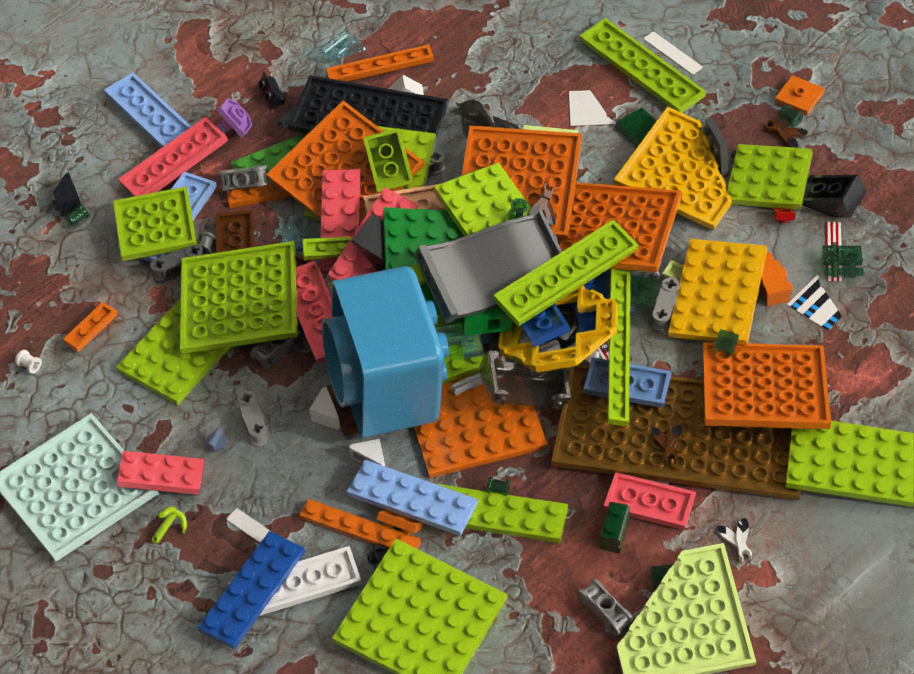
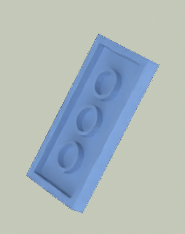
M592 357L584 386V394L607 398L608 360ZM630 364L629 402L664 408L671 371Z

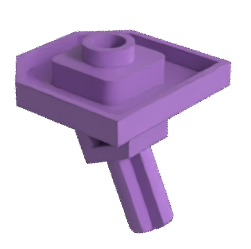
M227 98L217 110L223 119L219 121L220 123L216 127L224 134L234 129L242 138L252 126L248 113L237 101Z

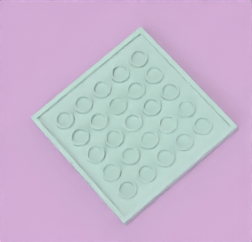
M92 413L0 471V495L55 562L158 495L159 492L156 490L117 487L124 450Z

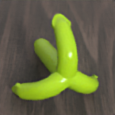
M174 506L166 507L160 511L158 518L165 519L154 534L152 542L155 544L160 542L176 517L180 521L182 533H185L187 520L183 512L177 510Z

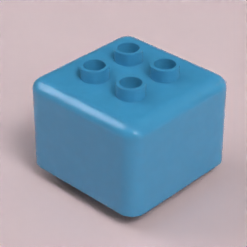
M408 266L332 281L331 317L325 318L322 321L324 353L337 401L341 407H351L361 438L433 423L437 421L440 415L442 381L447 380L444 357L449 356L448 342L443 332L437 334L434 326L437 324L435 305L432 300L425 301L414 270Z

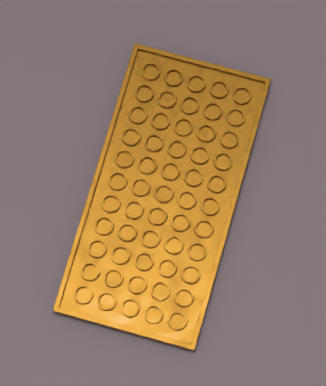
M578 364L577 366L570 367L551 466L614 475L617 472L642 479L800 500L801 490L785 487L791 428L705 425L704 380L671 376L664 408L629 402L628 426L607 424V398L584 394V386L590 365ZM681 425L682 435L674 448L677 454V463L675 465L674 459L669 458L668 465H666L664 462L665 450L654 440L651 429L653 427L660 429L668 438L673 427Z

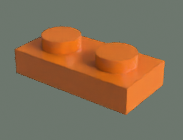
M386 509L378 513L377 520L383 522V525L394 528L396 526L407 534H414L422 530V522Z

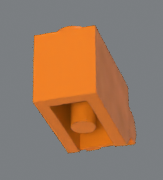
M770 252L766 254L760 282V290L767 306L790 302V294L793 293L792 284L786 279L787 272L785 267L781 266L779 260L775 261Z

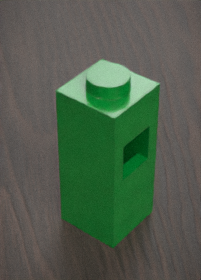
M500 307L462 317V327L465 336L512 331L513 321Z

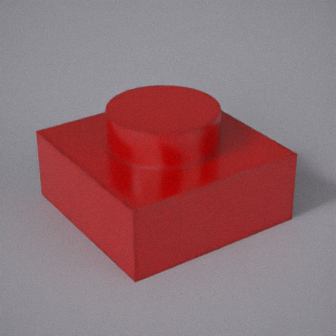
M774 209L773 216L780 223H790V220H795L796 213L793 209Z

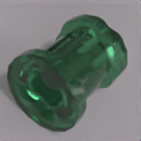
M786 104L779 111V118L787 120L792 127H796L802 121L803 114L796 112L792 109L791 105Z
M522 198L513 199L511 201V209L507 213L508 219L524 217V212L528 209V203Z
M81 203L72 212L65 214L66 220L74 228L78 222L90 217L88 210Z
M489 476L486 493L490 494L493 492L503 494L504 496L509 495L511 480H499Z

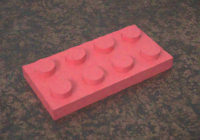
M123 451L117 487L199 495L204 459Z
M615 472L604 503V510L607 511L609 502L626 504L630 506V517L685 530L696 492Z

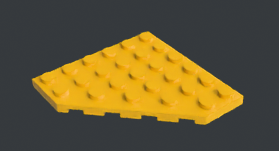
M670 107L665 109L614 178V184L617 186L681 191L682 197L676 213L713 231L732 203L722 174L720 175L716 159L711 153L708 139L703 133L701 122Z

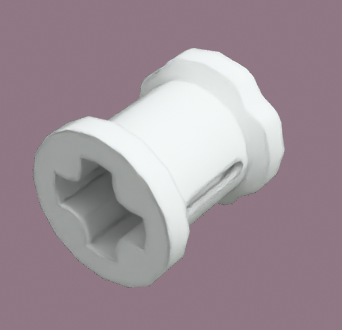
M27 350L20 351L15 359L16 365L25 367L32 374L36 373L42 364L40 358H34Z

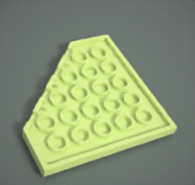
M724 543L684 550L679 554L672 568L666 573L657 590L651 595L642 612L636 617L629 631L617 645L622 674H712L756 665L755 655Z

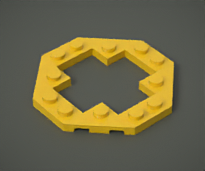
M583 285L556 302L555 305L577 302L579 314L596 311V330L576 333L575 347L539 353V345L533 347L531 342L520 343L522 327H518L513 322L512 331L500 332V353L537 373L577 366L617 333V302L612 298H604L601 293L593 289L589 291Z

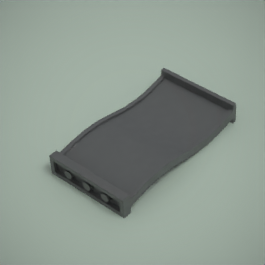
M538 211L537 214L499 223L456 240L432 246H426V244L418 246L413 256L447 324L457 318L499 307L493 300L494 294L563 252V250H561L558 244L557 236L549 226L548 218L544 216L542 211Z

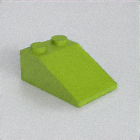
M400 128L363 137L377 193L382 192L384 187L393 189L414 183Z

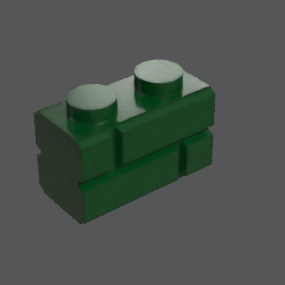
M609 502L599 536L600 549L614 553L621 552L630 520V506Z

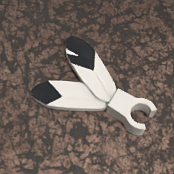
M746 518L739 521L737 535L726 526L720 525L717 527L719 535L731 545L737 547L741 562H743L742 555L744 554L749 556V560L752 559V552L746 545L749 531V523Z

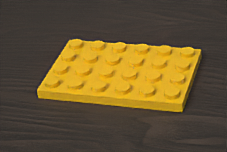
M690 239L668 336L747 345L765 264L767 246Z

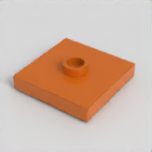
M792 75L775 97V103L807 116L824 94L825 88Z

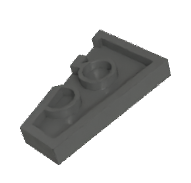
M706 118L703 133L708 139L720 174H722V177L729 176L727 142L713 118Z

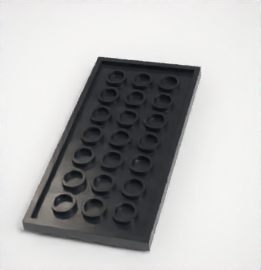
M309 75L288 124V130L309 134L342 101H345L376 126L435 133L437 137L448 107V99Z

